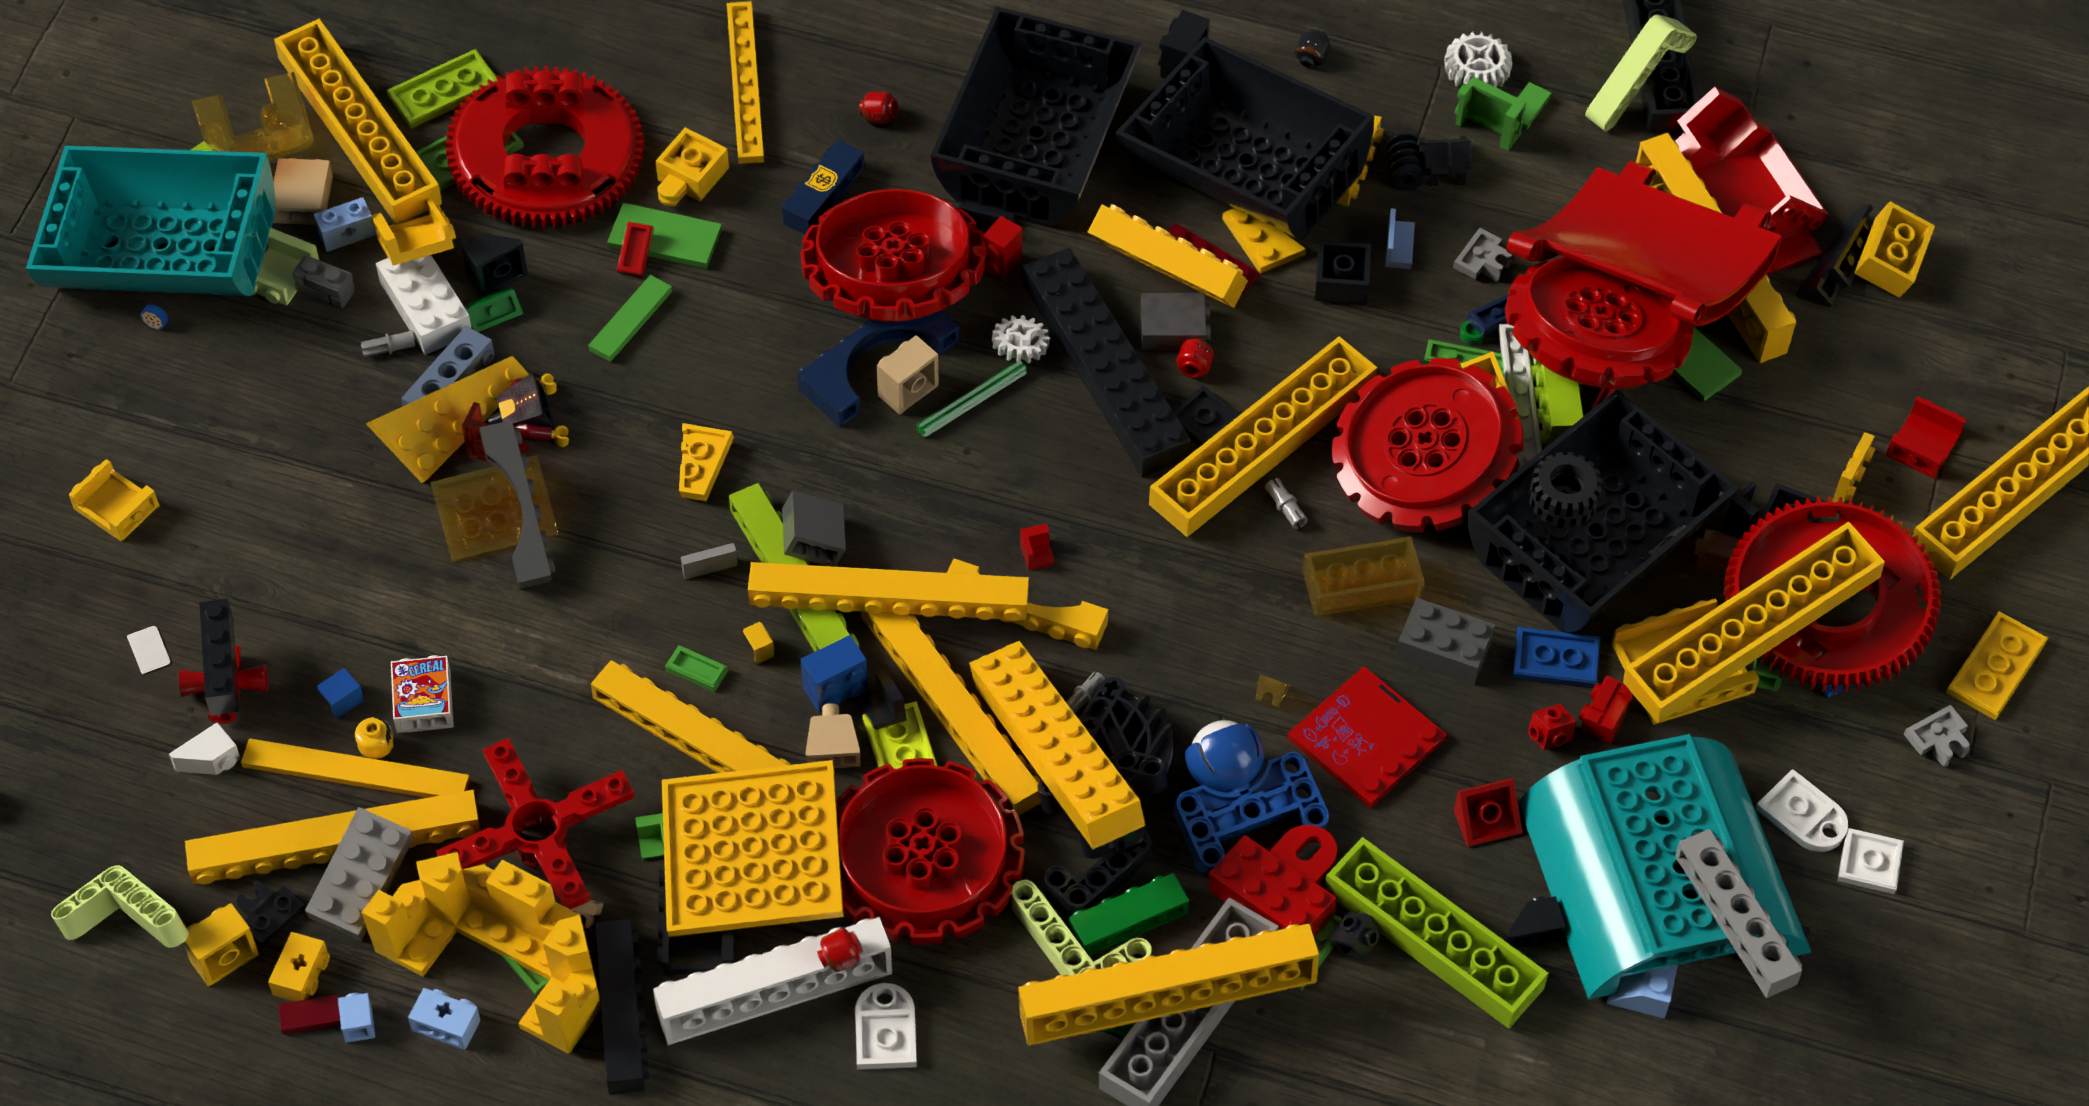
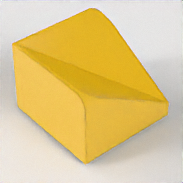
M758 622L743 629V633L754 650L755 664L774 657L773 640L763 623Z

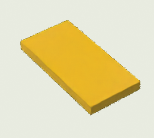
M1999 611L1947 688L1946 693L1996 721L2047 643L2048 637Z

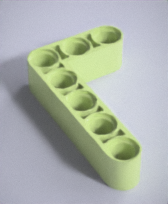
M1661 15L1653 16L1646 23L1592 101L1585 116L1603 131H1609L1622 116L1667 49L1685 53L1692 47L1697 35L1678 20Z
M119 865L106 869L58 904L51 913L62 934L68 940L79 938L119 908L168 948L182 944L189 935L175 909Z
M1021 880L1013 885L1012 909L1061 975L1070 976L1083 973L1091 968L1103 969L1112 967L1119 962L1130 963L1140 961L1141 959L1132 956L1134 954H1141L1144 957L1151 956L1150 943L1142 938H1134L1093 962L1033 882ZM1027 896V897H1029L1030 899H1029V900H1021V899H1019V897ZM1036 918H1045L1046 921H1044V922H1038V921H1036L1035 919H1036ZM1054 939H1059V940H1062L1063 942H1062V943H1059V944H1055V943H1052L1051 941L1054 940ZM1070 961H1076L1079 964L1076 966H1071L1067 963Z

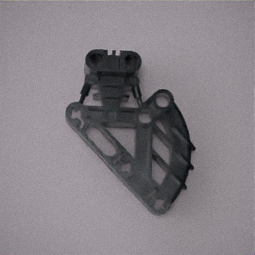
M1111 677L1105 679L1100 684L1079 717V720L1101 749L1104 747L1108 759L1137 797L1138 793L1136 791L1152 795L1161 794L1168 787L1166 774L1172 761V736L1175 725L1167 723L1165 720V709H1157L1152 705L1149 695L1139 696L1125 689L1122 679ZM1121 718H1122V719H1125L1124 723H1123L1122 726L1120 727V725H1119L1120 719H1121ZM1138 730H1139V731H1140L1139 736L1137 737V739H1136V741L1134 742L1133 746L1130 747L1131 741L1133 740V738L1135 737L1136 733H1137ZM1041 779L1037 788L1043 811L1048 814H1058L1063 811L1068 816ZM1141 827L1120 837L1124 848L1141 843L1146 836L1145 829ZM1078 830L1082 853L1085 857L1096 859L1111 854L1109 842L1092 849ZM1118 839L1111 841L1116 852L1120 851Z

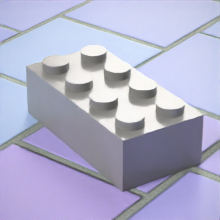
M358 807L305 910L308 917L362 942L367 932V927L361 912L378 890L387 893L414 839L412 831Z

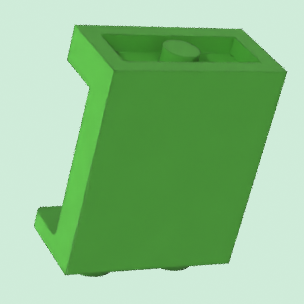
M1472 77L1467 85L1463 84L1458 92L1457 98H1459V103L1455 109V114L1457 115L1456 125L1461 127L1466 119L1475 121L1501 134L1500 148L1509 151L1521 135L1526 102Z

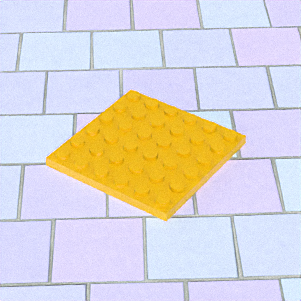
M833 760L662 780L666 919L669 937L844 917Z

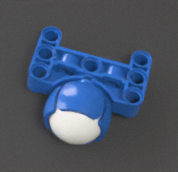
M1228 720L1212 722L1198 732L1192 745L1185 751L1187 769L1200 786L1184 791L1178 796L1173 806V815L1196 868L1204 875H1209V872L1225 856L1221 845L1224 841L1293 815L1299 826L1315 825L1324 828L1328 822L1329 813L1303 756L1296 752H1288L1265 763L1261 737L1249 723L1244 725ZM1285 764L1294 765L1297 768V772L1291 773L1287 771ZM1296 790H1305L1308 793L1309 798L1304 799L1299 797L1296 793ZM1181 803H1190L1194 811H1184ZM1248 808L1253 809L1257 813V817L1249 818L1244 810ZM1308 815L1317 816L1320 819V824L1311 823L1308 820ZM1199 828L1203 830L1205 837L1198 838L1194 836L1192 829ZM1203 855H1213L1217 863H1207Z

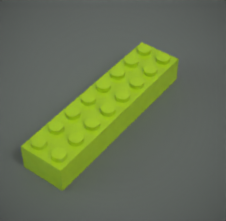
M1362 837L1327 874L1325 890L1333 894L1338 903L1350 912L1357 914L1363 912L1370 915L1375 920L1374 924L1382 933L1381 935L1508 1029L1544 990L1548 972Z

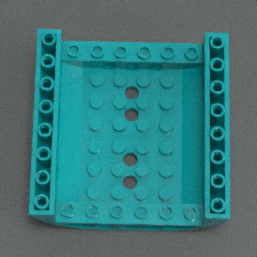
M1690 734L1583 755L1580 756V759L1562 766L1536 782L1518 801L1551 897L1556 896L1566 926L1564 934L1588 1000L1616 994L1620 978L1623 976L1737 953L1687 874H1679L1673 869L1675 865H1680L1675 857L1679 841L1708 829L1712 831L1715 838L1718 837L1722 841L1728 858L1737 864L1740 876L1745 884H1749L1752 887L1755 899L1760 907L1765 908L1769 913L1772 925L1776 931L1781 932L1784 936L1790 953L1795 956L1811 953L1731 750L1724 744L1712 739L1691 737ZM1655 792L1660 796V799L1650 800L1646 797L1645 793ZM1664 816L1670 823L1661 825L1654 818ZM1705 863L1708 866H1714L1713 864ZM1720 886L1722 889L1730 890L1725 886ZM1684 890H1692L1697 893L1698 897L1688 899L1682 892ZM1736 910L1739 913H1745L1742 910ZM1751 933L1754 937H1760L1758 934Z

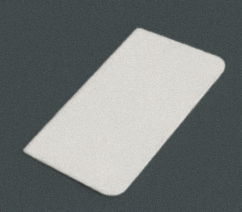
M156 626L127 635L142 674L170 664L169 656Z

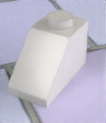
M215 723L169 753L174 769L177 772L218 775L222 771L232 768L240 760L236 744L218 723Z

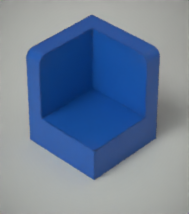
M345 668L317 686L318 691L329 702L332 713L336 718L341 717L364 701L360 685Z

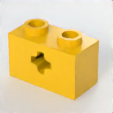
M294 932L290 933L268 981L273 996L290 1001L306 1000L310 995L313 996L318 986L317 978L321 970L326 969L330 958L324 941Z

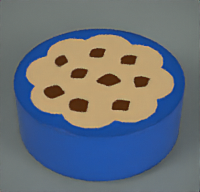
M149 304L140 313L144 324L154 330L163 329L168 322L166 312L157 305Z

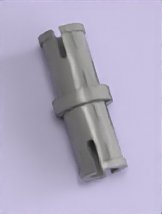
M1275 478L1274 481L1270 480L1266 484L1265 489L1276 502L1277 510L1280 513L1283 512L1293 529H1298V525L1300 528L1307 523L1308 518L1296 504L1297 499L1295 496L1289 494L1279 478Z

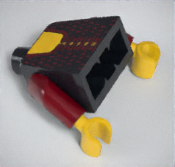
M533 374L525 378H517L506 391L498 395L497 402L500 412L488 417L490 425L512 420L513 427H519L522 438L548 441L554 438V443L560 447L567 446L569 443L568 437H561L568 436L569 430L566 426H558L555 431L552 430V427L555 425L547 395H552L556 392L557 384L553 382L554 377L551 374H544L541 380Z

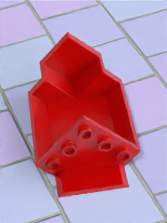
M1714 87L1678 120V123L1685 131L1676 140L1680 152L1685 159L1690 161L1693 171L1698 178L1703 180L1706 190L1711 197L1716 199L1718 208L1723 214L1735 218L1744 203L1771 212V221L1767 230L1781 235L1782 240L1775 262L1767 272V275L1822 256L1824 252L1810 232L1818 228L1829 214L1771 130L1754 120L1741 99Z

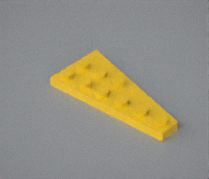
M511 356L366 423V425L415 477L423 483L499 407L497 402L498 395L506 391L515 379L525 378L530 374Z

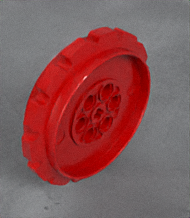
M885 189L857 195L826 211L819 217V225H811L802 241L803 250L800 252L803 276L805 279H809L810 289L821 300L831 301L836 309L861 318L889 322L922 318L936 313L948 305H953L970 292L969 285L977 284L985 270L986 242L983 240V232L977 230L976 221L963 209L954 208L950 202L920 191Z
M1566 257L1538 263L1529 267L1526 275H1518L1510 287L1505 306L1506 321L1509 325L1514 326L1513 336L1539 363L1564 378L1600 388L1635 387L1647 382H1657L1671 376L1674 368H1681L1685 363L1694 335L1692 324L1672 316L1670 307L1674 300L1673 298Z
M1432 358L1430 363L1421 365L1419 360L1396 365L1391 368L1392 373L1385 378L1377 375L1361 387L1357 392L1360 400L1356 403L1349 402L1341 413L1337 422V428L1342 435L1334 437L1332 443L1333 463L1337 470H1341L1337 473L1338 481L1349 501H1359L1358 507L1360 512L1378 524L1383 525L1387 521L1392 520L1396 530L1406 532H1423L1427 525H1434L1435 529L1440 531L1463 524L1465 522L1464 516L1468 514V511L1512 476L1519 468L1520 462L1515 453L1523 450L1524 434L1521 420L1514 418L1518 415L1516 404L1504 386L1495 388L1497 384L1493 375L1476 365H1470L1468 368L1462 369L1459 360L1449 358ZM1448 422L1446 425L1440 426L1442 423ZM1458 443V445L1450 447L1452 444ZM1441 463L1439 467H1433L1434 465Z
M931 758L903 760L901 768L894 769L890 764H886L862 776L863 786L856 787L850 785L836 800L843 912L853 922L858 923L863 919L880 917L888 940L896 942L901 936L906 935L910 937L911 944L914 945L939 944L943 942V936L947 933H951L956 939H959L984 926V915L997 916L1011 900L1013 886L1010 883L1020 881L1024 867L1025 850L1017 846L1022 844L1024 840L1022 825L1015 810H1006L1008 798L1002 790L989 779L981 782L976 781L975 770L951 761L946 762L945 766L940 767L936 766L934 759ZM923 823L931 824V826L923 827L920 825ZM896 834H904L905 836H903V837H895L894 835H896ZM946 838L954 839L951 842L944 841ZM893 859H900V860H902V861H900V862H898V863H893V862H891V860H893ZM943 863L951 864L949 867H942L940 865ZM916 874H924V875H925L924 877H921V878L914 877V875H916Z

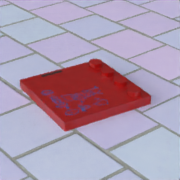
M1363 666L1288 733L1287 739L1371 809L1446 740L1447 734Z

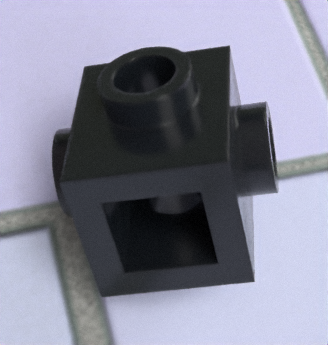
M1347 911L1330 940L1342 956L1365 962L1382 933L1374 924L1375 920L1370 915L1363 912L1357 914Z

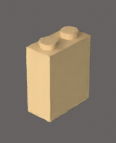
M278 158L273 182L276 206L273 223L316 225L314 214L327 210L333 180L329 160Z

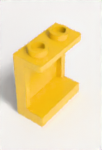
M107 459L94 467L91 473L81 483L76 484L69 493L74 510L121 542L159 507L153 489L147 485L141 489L113 469L112 463Z

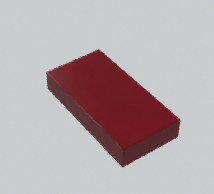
M338 994L279 1004L282 1035L340 1026Z

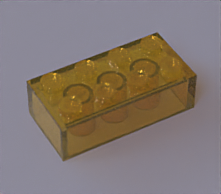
M1411 536L1304 553L1302 573L1315 617L1415 601L1416 597L1422 599L1425 581Z

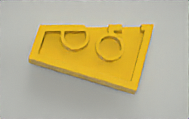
M683 423L679 492L683 498L707 501L734 436L732 431Z
M1864 432L1852 458H1850L1845 471H1843L1832 502H1838L1840 497L1843 503L1845 501L1849 502L1853 498L1857 488L1853 484L1855 481L1861 482L1866 470L1863 464L1865 461L1870 463L1876 448L1872 447L1875 436Z

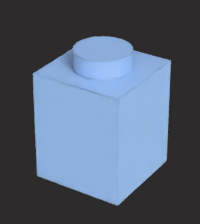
M351 993L346 997L338 998L341 1030L345 1042L375 1038L372 1006L368 993Z

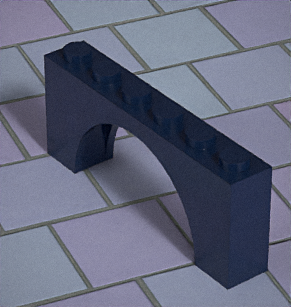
M942 310L922 318L907 321L887 322L872 320L866 322L858 331L844 337L834 348L823 352L813 363L802 367L799 373H797L798 389L838 427H842L860 414L859 397L852 390L848 382L849 372L860 356L876 346L890 342L909 341L916 335L940 356L959 342V325Z

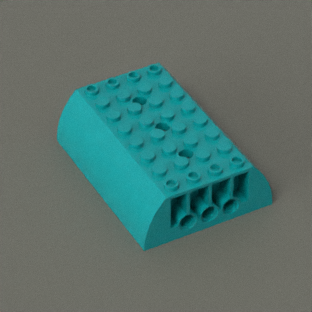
M65 146L26 266L29 276L37 285L45 288L252 296L268 243L270 228H272L276 214L274 183L267 153ZM112 242H118L113 247H106L110 245ZM162 244H168L164 249H157ZM212 246H215V250H214V251H207V250H209Z

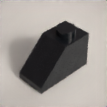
M1540 896L1528 901L1508 931L1505 942L1518 949L1562 940L1566 926L1556 896L1549 898Z

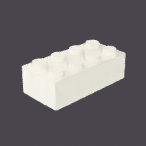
M432 255L394 266L389 258L376 263L382 287L408 329L412 330L413 337L424 355L449 345L465 326L471 328L469 314Z

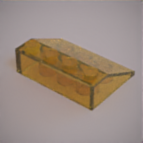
M538 456L527 457L529 469L525 470L527 480H533L536 495L531 496L533 505H539L542 521H538L540 531L545 530L547 537L557 535L559 533ZM492 466L431 482L433 497L452 562L518 545L523 520L521 505L509 480L498 468Z

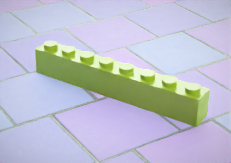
M759 483L729 495L730 511L761 563L810 565L807 560L784 554L783 516L780 511L776 512L774 510L773 500L769 492H764ZM809 608L789 609L814 652L851 635L859 648L855 635L853 633L849 634L846 630L847 624L840 612L836 613L835 610L827 609L821 611Z

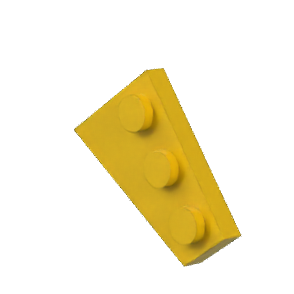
M1236 208L1223 213V221L1260 274L1305 256L1306 249L1283 231Z

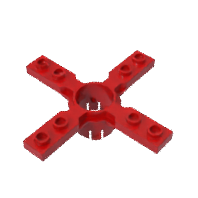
M509 738L483 748V755L511 808V812L506 818L505 826L498 829L489 827L436 850L437 857L458 852L462 869H467L516 851L517 856L522 861L525 858L524 865L535 868L538 861L549 884L552 886L559 904L571 910L591 901L590 894L567 852L568 844H566L565 837L568 827L635 798L634 791L623 770L572 791L567 799L555 803L549 799L538 798L532 787V782ZM540 817L543 824H548L552 827L555 824L556 827L554 833L544 840L527 841L519 837L525 829L540 824Z

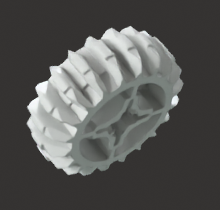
M1471 32L1469 37L1462 34L1460 39L1455 38L1447 48L1444 58L1445 73L1448 74L1450 81H1455L1456 87L1463 84L1467 85L1472 77L1494 87H1502L1512 69L1511 52L1508 51L1506 44H1502L1501 38L1494 40L1492 34L1488 37L1484 36L1482 32L1480 35H1475Z

